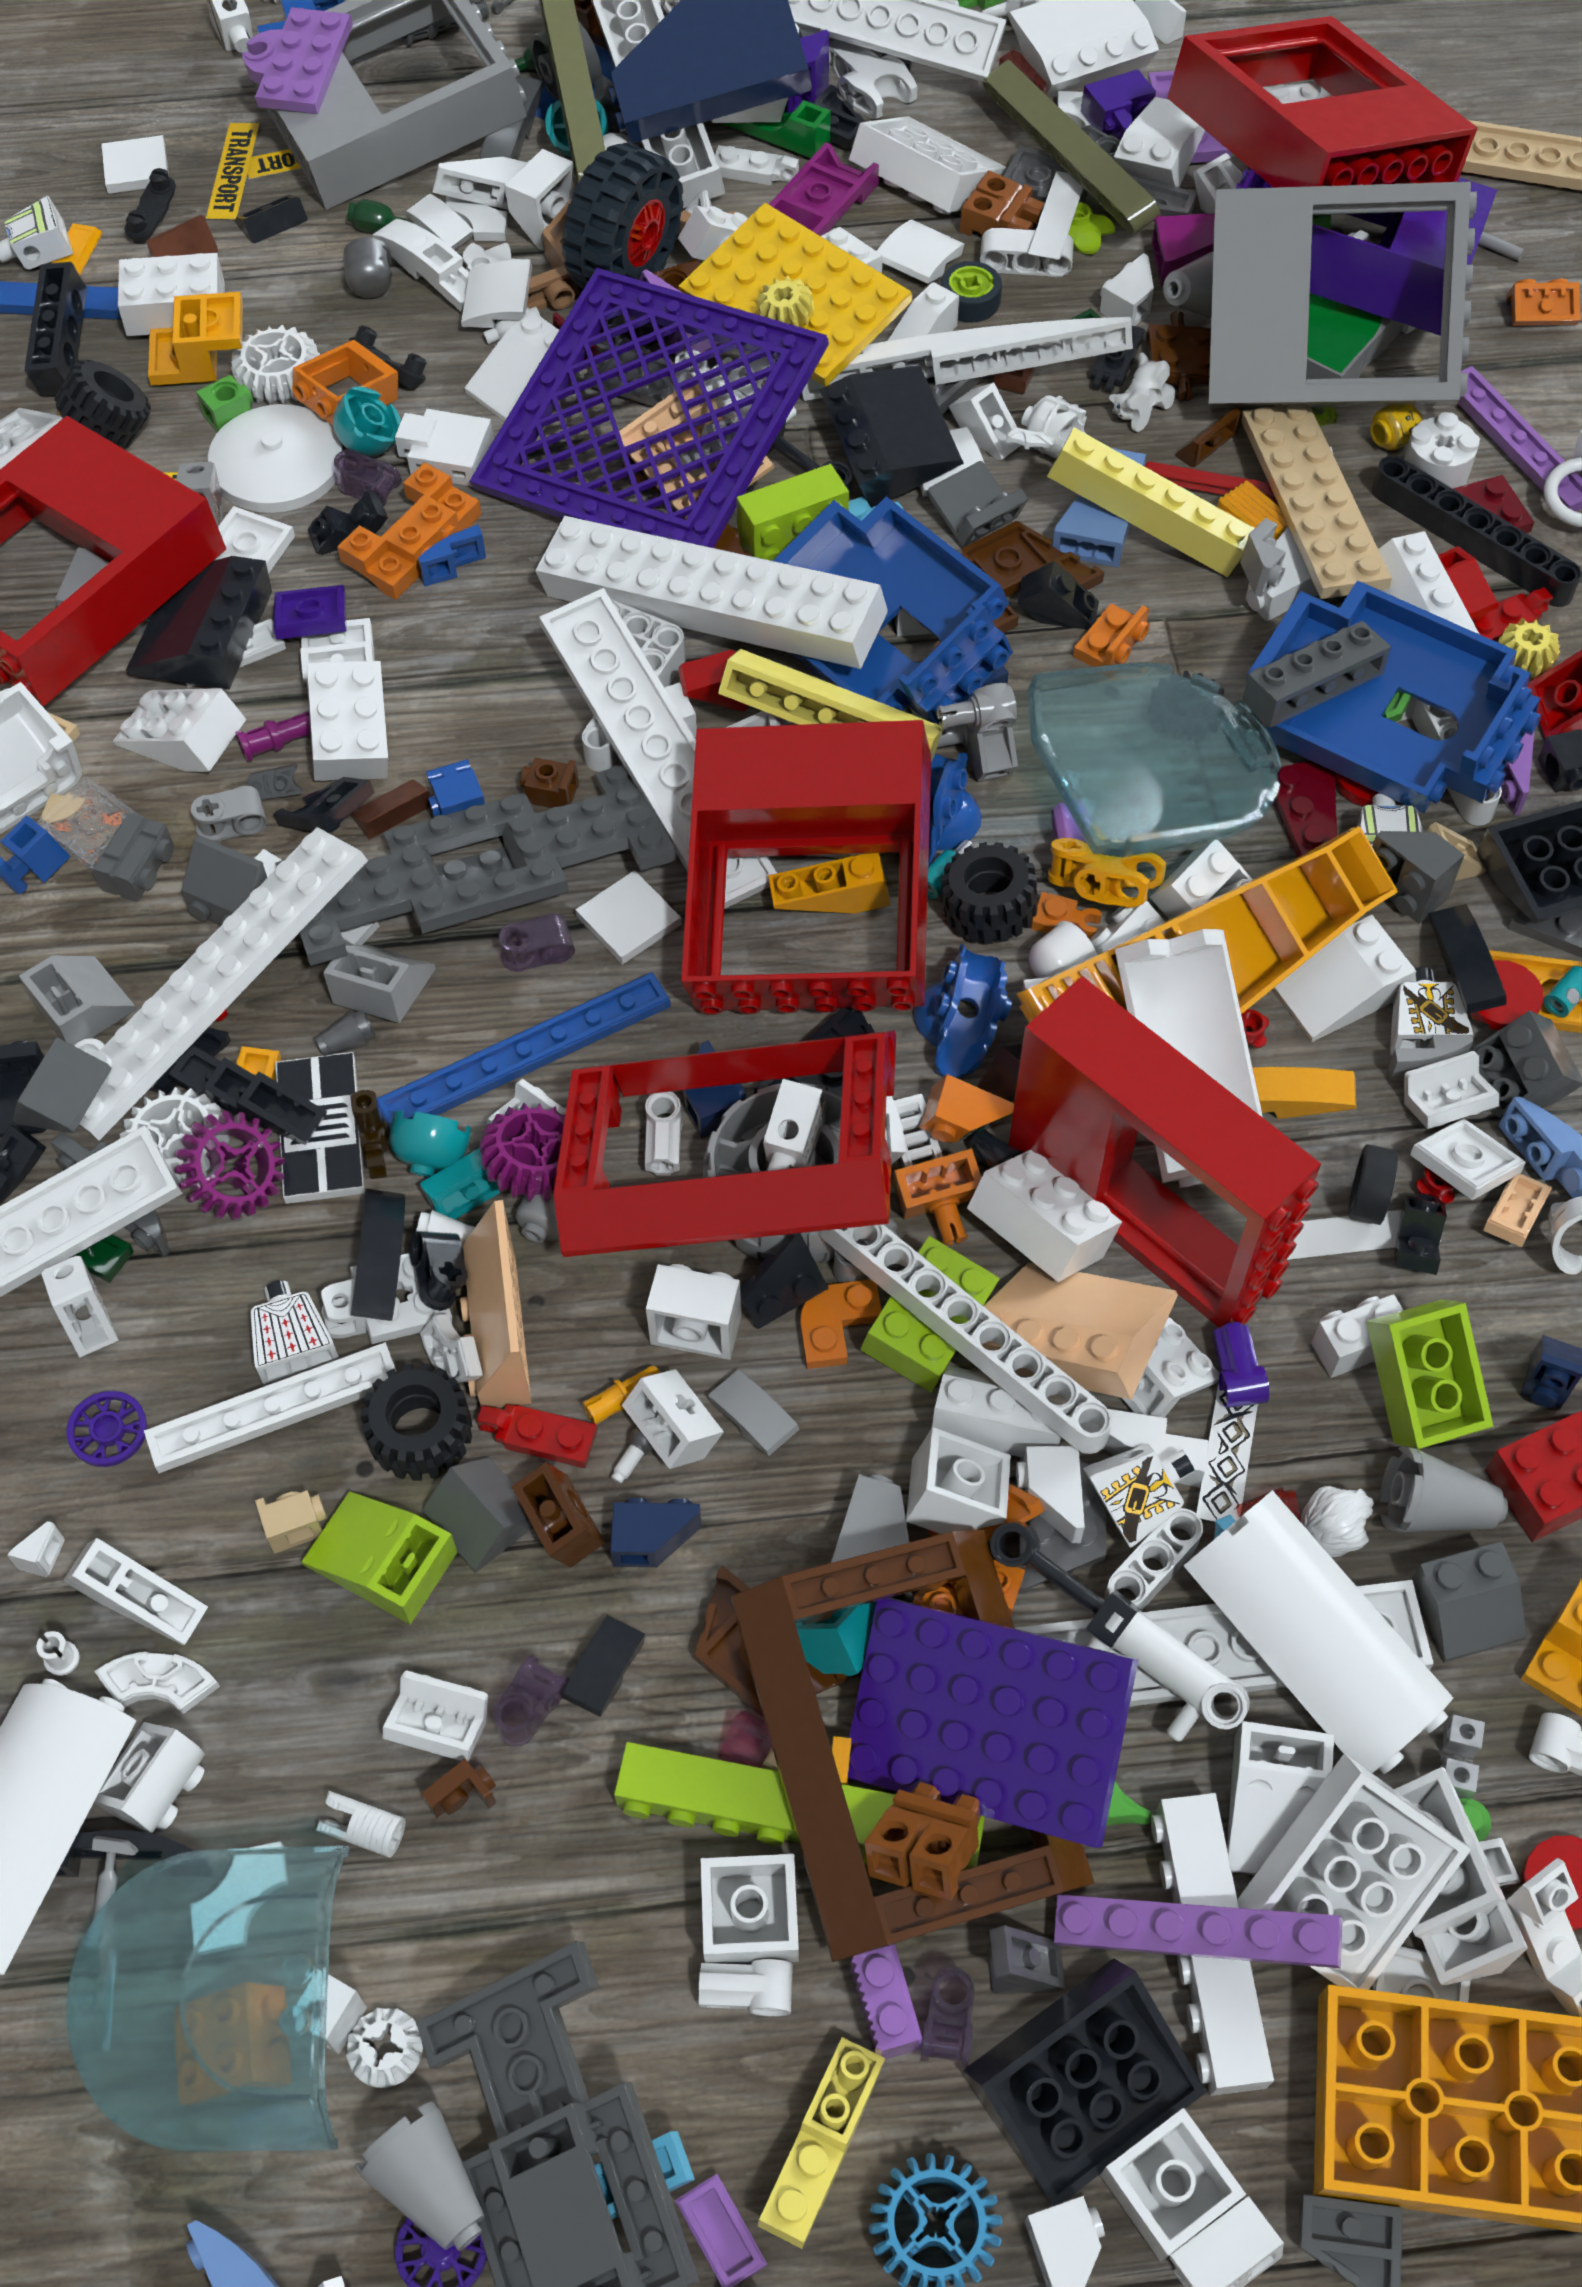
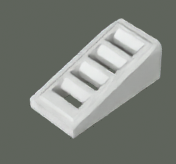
M917 1094L894 1100L903 1131L920 1127L926 1107L923 1095ZM921 1129L920 1131L904 1135L906 1153L900 1157L903 1168L912 1166L913 1160L931 1156L932 1159L943 1157L938 1140L933 1138L931 1133ZM924 1142L927 1143V1146L908 1150L909 1146H913Z

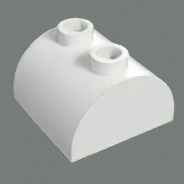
M144 1722L109 1772L94 1803L142 1832L152 1834L156 1828L159 1831H164L171 1825L177 1815L178 1808L172 1803L182 1788L186 1791H191L203 1777L204 1768L198 1764L205 1756V1753L178 1730Z

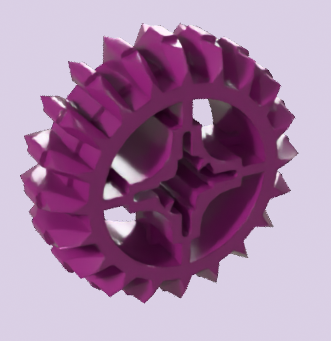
M523 1103L519 1111L508 1106L505 1115L496 1114L492 1124H487L483 1140L480 1143V1153H482L481 1165L482 1169L487 1171L488 1181L497 1182L499 1192L511 1189L513 1199L523 1194L527 1196L529 1203L535 1195L541 1194V1197L547 1202L551 1195V1190L554 1191L565 1114L558 1115L556 1106L551 1110H544L541 1103L536 1108H529Z
M223 1111L219 1114L218 1120L210 1114L204 1117V1125L196 1122L190 1127L193 1135L185 1134L182 1136L180 1141L187 1149L177 1150L175 1157L185 1161V1164L176 1166L174 1172L179 1175L186 1174L187 1179L180 1182L178 1186L181 1190L189 1186L193 1190V1193L187 1198L189 1203H193L199 1198L203 1200L200 1205V1212L206 1213L214 1206V1216L216 1219L223 1218L228 1211L231 1220H237L241 1217L242 1211L248 1217L256 1214V1206L260 1208L267 1207L269 1205L267 1196L278 1194L279 1189L272 1182H279L284 1179L285 1175L275 1170V1167L283 1165L285 1159L283 1157H274L273 1152L281 1148V1143L274 1142L269 1144L267 1138L272 1135V1130L268 1128L261 1133L257 1131L260 1126V1119L255 1118L246 1125L245 1113L239 1112L232 1120L230 1113ZM215 1136H234L246 1144L238 1149L231 1148L224 1141L220 1143ZM204 1148L207 1150L205 1155L211 1164L210 1172L206 1177H204L201 1167V1155ZM254 1154L258 1163L256 1183L253 1180L255 1175L251 1172L249 1166L250 1159ZM241 1155L235 1162L236 1167L232 1168L233 1171L218 1176L225 1169L224 1164L227 1163V1160ZM222 1182H226L235 1189L240 1188L245 1196H227L216 1191L214 1187Z

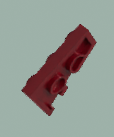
M1313 761L1265 770L1264 783L1297 858L1337 836L1334 771Z

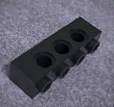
M72 262L40 265L24 371L41 396L57 395L72 367L77 363L87 287Z

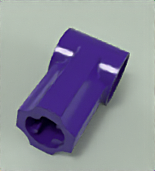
M1235 1322L1214 1329L1212 1339L1220 1368L1218 1376L1219 1390L1224 1391L1227 1403H1223L1224 1407L1232 1408L1268 1403V1378L1264 1367L1258 1366L1249 1326Z

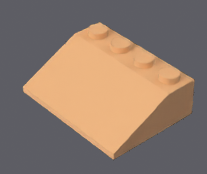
M503 1200L493 1202L463 1244L464 1264L468 1272V1278L464 1285H467L468 1297L460 1298L463 1322L470 1321L471 1334H465L464 1337L474 1336L483 1376L479 1379L468 1381L470 1396H478L480 1406L499 1409L505 1408L506 1404L520 1406L532 1404L516 1256Z
M1028 1262L984 1307L1085 1390L1132 1400L1178 1294L1176 1290L1077 1272L1057 1282L1035 1263ZM985 1342L982 1344L985 1349L991 1351L1002 1348L995 1342ZM1026 1368L1014 1371L1016 1375L1025 1377L1034 1375L1032 1371Z

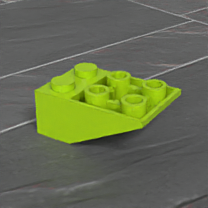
M349 1491L301 1563L411 1625L458 1551L452 1534L414 1513Z

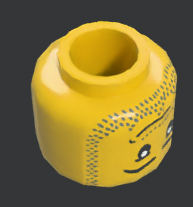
M1411 404L1388 405L1374 414L1370 426L1371 437L1378 446L1390 451L1397 450L1409 443L1412 430L1422 421V415Z

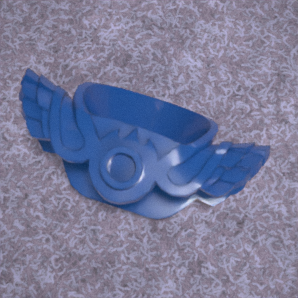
M959 753L957 760L935 754L931 762L930 800L934 799L929 822L928 867L931 865L936 851L953 849L958 847L964 840L970 841L981 826L982 814L975 798L965 790L967 785V772L965 768L969 757L967 753ZM896 852L897 857L900 859V852Z
M964 944L960 945L955 960H950L947 963L942 981L934 983L925 990V1006H914V1020L919 1032L932 1045L936 1046L935 1072L941 1077L948 1074L957 1079H960L962 1076L971 1075L982 1064L994 1040L998 1020L1005 1021L1012 1004V1000L1007 998V991L1004 990L1007 982V974H1005L1006 971L1004 970L1006 963L997 957L974 954L967 950ZM967 1000L973 1003L976 1007L977 1015L973 1018L961 1015L958 1011L959 1001Z

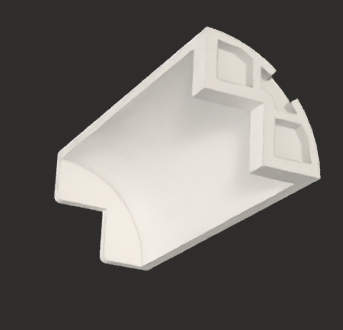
M1201 929L1172 939H1146L1115 949L1127 1011L1262 1116L1224 931ZM1155 1145L1163 1183L1179 1180L1180 1188L1203 1184Z
M1273 1490L1184 1565L1187 1571L1321 1728L1328 1734H1334V1743L1339 1749L1369 1772L1373 1773L1379 1769L1385 1774L1404 1758L1400 1752L1404 1746L1423 1729L1429 1734L1448 1718V1715L1443 1710L1452 1701V1695Z
M44 1679L42 1684H24L0 1726V1975L5 1974L137 1721L123 1713L124 1706L112 1698L102 1696L97 1700L69 1690L63 1684L52 1679Z

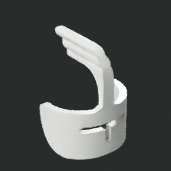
M1582 1196L1567 1202L1553 1203L1548 1214L1553 1258L1559 1269L1567 1274H1577L1582 1270V1256L1571 1254L1560 1245L1563 1233L1571 1225L1582 1220Z

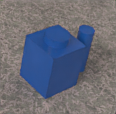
M468 759L425 771L434 795L428 797L433 817L465 810L474 805L485 804L483 793Z
M26 815L0 841L13 854L7 862L0 857V878L16 894H21L28 887L27 883L22 879L28 871L45 883L71 856L44 828Z

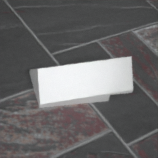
M1440 1767L1394 1790L1471 1849L1413 1929L1414 1935L1421 1938L1440 1984L1448 1985L1500 1974L1525 1952L1528 1946L1445 1768Z

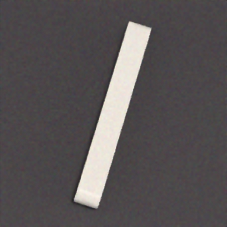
M885 1225L817 1231L824 1241L1075 1449L1082 1453L1092 1454L1099 1452L1105 1447L1112 1422V1417L1107 1407ZM866 1238L874 1241V1243L864 1246L856 1243V1241ZM891 1264H900L905 1269L896 1272L891 1271L887 1267ZM928 1289L936 1292L937 1295L927 1298L919 1295L918 1292ZM960 1315L966 1317L969 1321L964 1324H956L950 1318ZM985 1342H995L1002 1348L991 1351L985 1349L982 1344ZM1026 1368L1032 1371L1034 1375L1023 1378L1016 1375L1014 1371ZM1052 1395H1059L1065 1398L1067 1403L1054 1405L1047 1398ZM1085 1422H1091L1098 1425L1101 1430L1090 1433L1083 1430L1080 1425Z

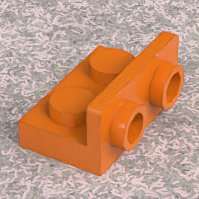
M1559 278L1549 282L1536 283L1534 279H1523L1514 283L1506 294V301L1511 302L1512 326L1577 325L1581 320L1579 282H1568L1567 279Z
M1111 603L1074 647L1073 657L1110 675L1118 664L1123 665L1127 661L1133 645L1136 642L1141 643L1146 637L1150 628V623L1147 622L1149 608L1142 605L1134 615Z

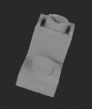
M1267 518L1249 533L1240 561L1254 594L1259 597L1271 586L1277 587L1285 572V568L1281 566L1286 552L1275 547L1277 540L1273 538L1277 523Z

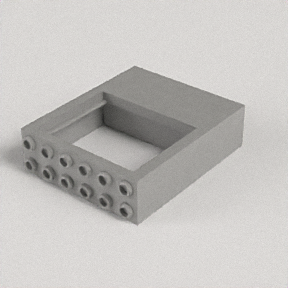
M348 0L326 10L327 12L350 14L353 25L318 114L265 108L323 206L328 210L526 118L524 103L527 102V98L522 86L517 82L520 72L514 59L508 60L501 40L495 41V35L488 22L483 23L479 8L476 4L471 5L470 0ZM451 15L486 67L382 115L348 61ZM247 47L240 49L241 53L248 52ZM253 82L257 91L260 84Z
M1471 182L1216 189L1209 378L1210 409H1233L1236 406L1241 409H1258L1260 407L1306 405L1311 408L1386 407L1388 405L1405 404L1414 406H1456L1460 397H1464V394L1467 392L1468 373H1461L1462 362H1466V358L1469 355V337H1463V327L1468 326L1471 318V301H1465V291L1470 290L1473 280V264L1467 265V255H1471L1475 242V228H1469V219H1473L1477 204V191L1470 192ZM1447 211L1439 377L1306 379L1313 215Z

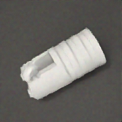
M328 1791L326 1804L333 1809L352 1814L348 1826L330 1819H319L316 1831L386 1857H392L403 1837L406 1824L405 1818Z

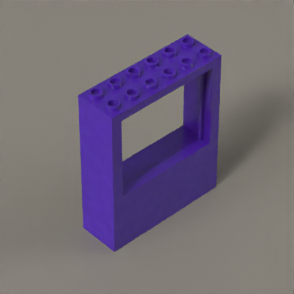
M1247 167L1236 189L1273 187L1251 168ZM1459 177L1458 182H1471L1470 192L1477 191L1476 213L1473 219H1469V228H1475L1474 250H1472L1471 255H1467V265H1471L1497 189ZM1447 211L1347 214L1386 227L1379 245L1312 224L1310 293L1441 336Z

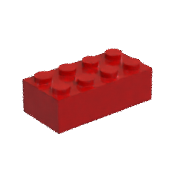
M1582 1410L1497 1450L1485 1469L1494 1485L1502 1490L1503 1496L1508 1501V1507L1531 1542L1582 1518Z

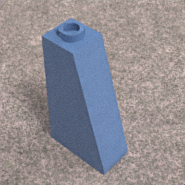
M1112 448L1142 466L1145 465L1146 454ZM1078 495L1055 527L1053 547L1065 554L1072 552L1079 556L1081 561L1119 568L1130 523Z

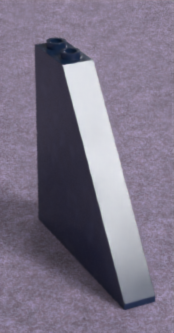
M681 0L611 72L614 86L609 87L613 106H620L621 109L620 112L615 113L620 132L627 131L630 144L812 90L808 65L788 0Z

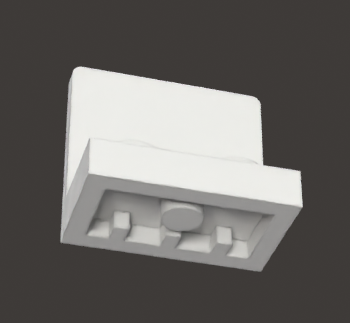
M1168 1317L1132 1400L1122 1399L1134 1413L1165 1418L1180 1398L1216 1384L1219 1380V1372L1213 1366L1211 1360L1201 1353L1186 1336L1183 1328Z

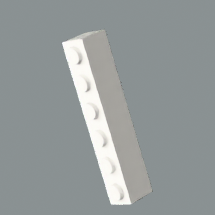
M1216 1793L1161 1799L1156 1815H1151V1828L1155 1843H1162L1165 1861H1160L1159 1865L1161 1882L1164 1890L1171 1889L1173 1903L1239 1908ZM1178 1955L1177 1964L1182 1985L1189 1984L1192 2003L1187 2004L1186 2007L1189 2028L1192 2034L1198 2033L1202 2052L1196 2053V2066L1200 2082L1208 2083L1210 2096L1267 2089L1274 2081L1250 1961Z

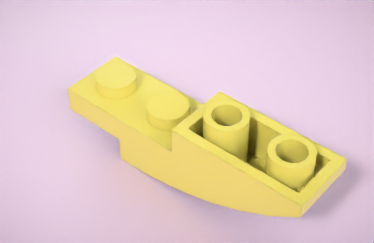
M843 2037L841 2038L802 2122L795 2143L759 2218L758 2227L801 2249L803 2248L884 2064V2057Z

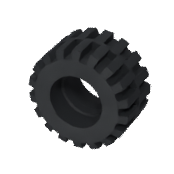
M88 359L87 361L79 360L74 364L55 396V405L62 418L69 416L123 449L131 445L149 416L151 409L146 395L126 375L104 363Z
M987 842L979 843V847L976 848L968 846L964 848L963 854L956 853L951 857L952 863H947L944 867L941 885L945 917H947L949 926L956 928V933L959 936L964 937L968 935L969 941L976 943L979 939L984 940L985 944H993V940L999 939L1002 943L1009 941V936L1011 935L1015 937L1023 933L1022 927L1029 928L1031 926L1033 917H1036L1038 911L1037 878L1033 863H1029V857L1024 852L1018 854V848L1012 845L1005 848L1003 843L995 842L994 845H987ZM986 891H999V893L992 895L980 894Z
M412 1363L403 1365L404 1371L396 1373L393 1368L386 1372L388 1378L385 1381L378 1378L372 1384L375 1392H367L363 1399L366 1408H361L360 1418L363 1423L361 1426L374 1459L379 1461L380 1466L385 1471L389 1472L393 1469L395 1477L404 1479L407 1473L411 1475L413 1481H422V1474L427 1473L433 1479L440 1476L439 1469L445 1467L448 1471L450 1467L455 1466V1457L462 1459L467 1451L464 1443H471L472 1432L470 1428L473 1427L472 1418L463 1390L461 1391L460 1385L454 1377L448 1378L447 1371L438 1368L433 1372L430 1364L421 1363L420 1369H414ZM426 1408L440 1414L436 1424L423 1434L407 1436L394 1431L400 1418L412 1410Z

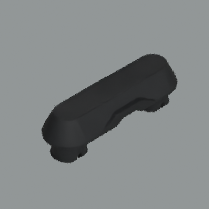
M156 168L151 172L149 176L150 182L140 198L137 209L131 211L126 218L125 233L136 244L142 245L147 243L146 241L151 238L158 223L162 222L169 209L176 184L168 176V171L162 168Z
M364 325L359 326L355 337L349 338V341H357L398 371V383L415 390L426 380L423 371L427 362L424 358L411 353L408 354L405 364L392 362L387 354L373 346L378 336L376 331Z

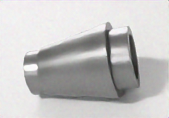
M362 1009L355 1013L351 1010L322 1031L321 1034L315 1036V1039L322 1054L325 1056L369 1045L368 1041L375 1038L376 1034Z

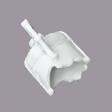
M1047 395L1034 407L1029 406L1025 410L1021 423L1027 427V430L1014 428L1007 434L1006 442L1021 444L1025 449L1032 447L1040 451L1041 454L1057 458L1074 427L1085 433L1086 411L1078 408L1077 404H1069L1062 399V396L1055 398Z

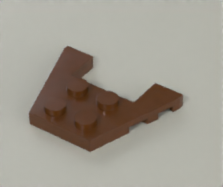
M1015 521L960 549V554L1002 586L1006 597L1020 591L1023 576L1052 561H1055L1065 571L1069 572L1086 590L1103 582L1104 572L1096 566L1092 569L1080 563V557L1072 552L1066 554L1052 546L1053 541L1019 521ZM1008 605L1003 614L994 620L993 623L996 628L1005 633L1018 626L1019 616Z

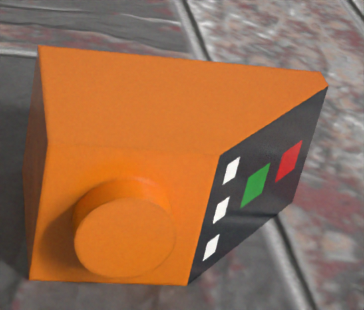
M946 1074L931 1087L920 1129L931 1133L932 1137L939 1141L957 1143L975 1135L980 1130H987L1002 1123L1013 1114L1014 1103Z

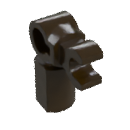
M360 1090L352 1094L350 1098L352 1113L359 1131L363 1154L366 1155L368 1170L370 1169V1178L387 1177L384 1152L388 1151L384 1116L381 1114L376 1093L371 1090Z

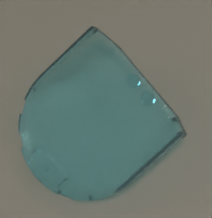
M1136 662L1037 673L1034 675L1028 688L1031 743L1092 853L1115 857L1133 856L1221 839L1238 834L1258 822L1268 811L1278 794L1280 783H1277V773L1281 768L1275 743L1261 720L1240 699L1233 704L1217 693L1221 687L1217 683L1196 673H1193L1191 679L1172 674V666L1159 663Z
M348 1846L190 1851L171 1856L149 1866L128 1880L111 1896L89 1926L74 1960L68 1986L66 2016L68 2039L79 2076L95 2103L111 2121L141 2141L157 2147L178 2151H303L338 2149V2138H335L332 2133L326 2105L325 2043L332 1904L343 1860L345 1857H349Z

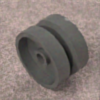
M578 21L593 88L595 87L594 82L602 76L600 60L588 32ZM543 30L532 36L530 51L540 80L544 81L545 89L557 101L559 100L546 32Z

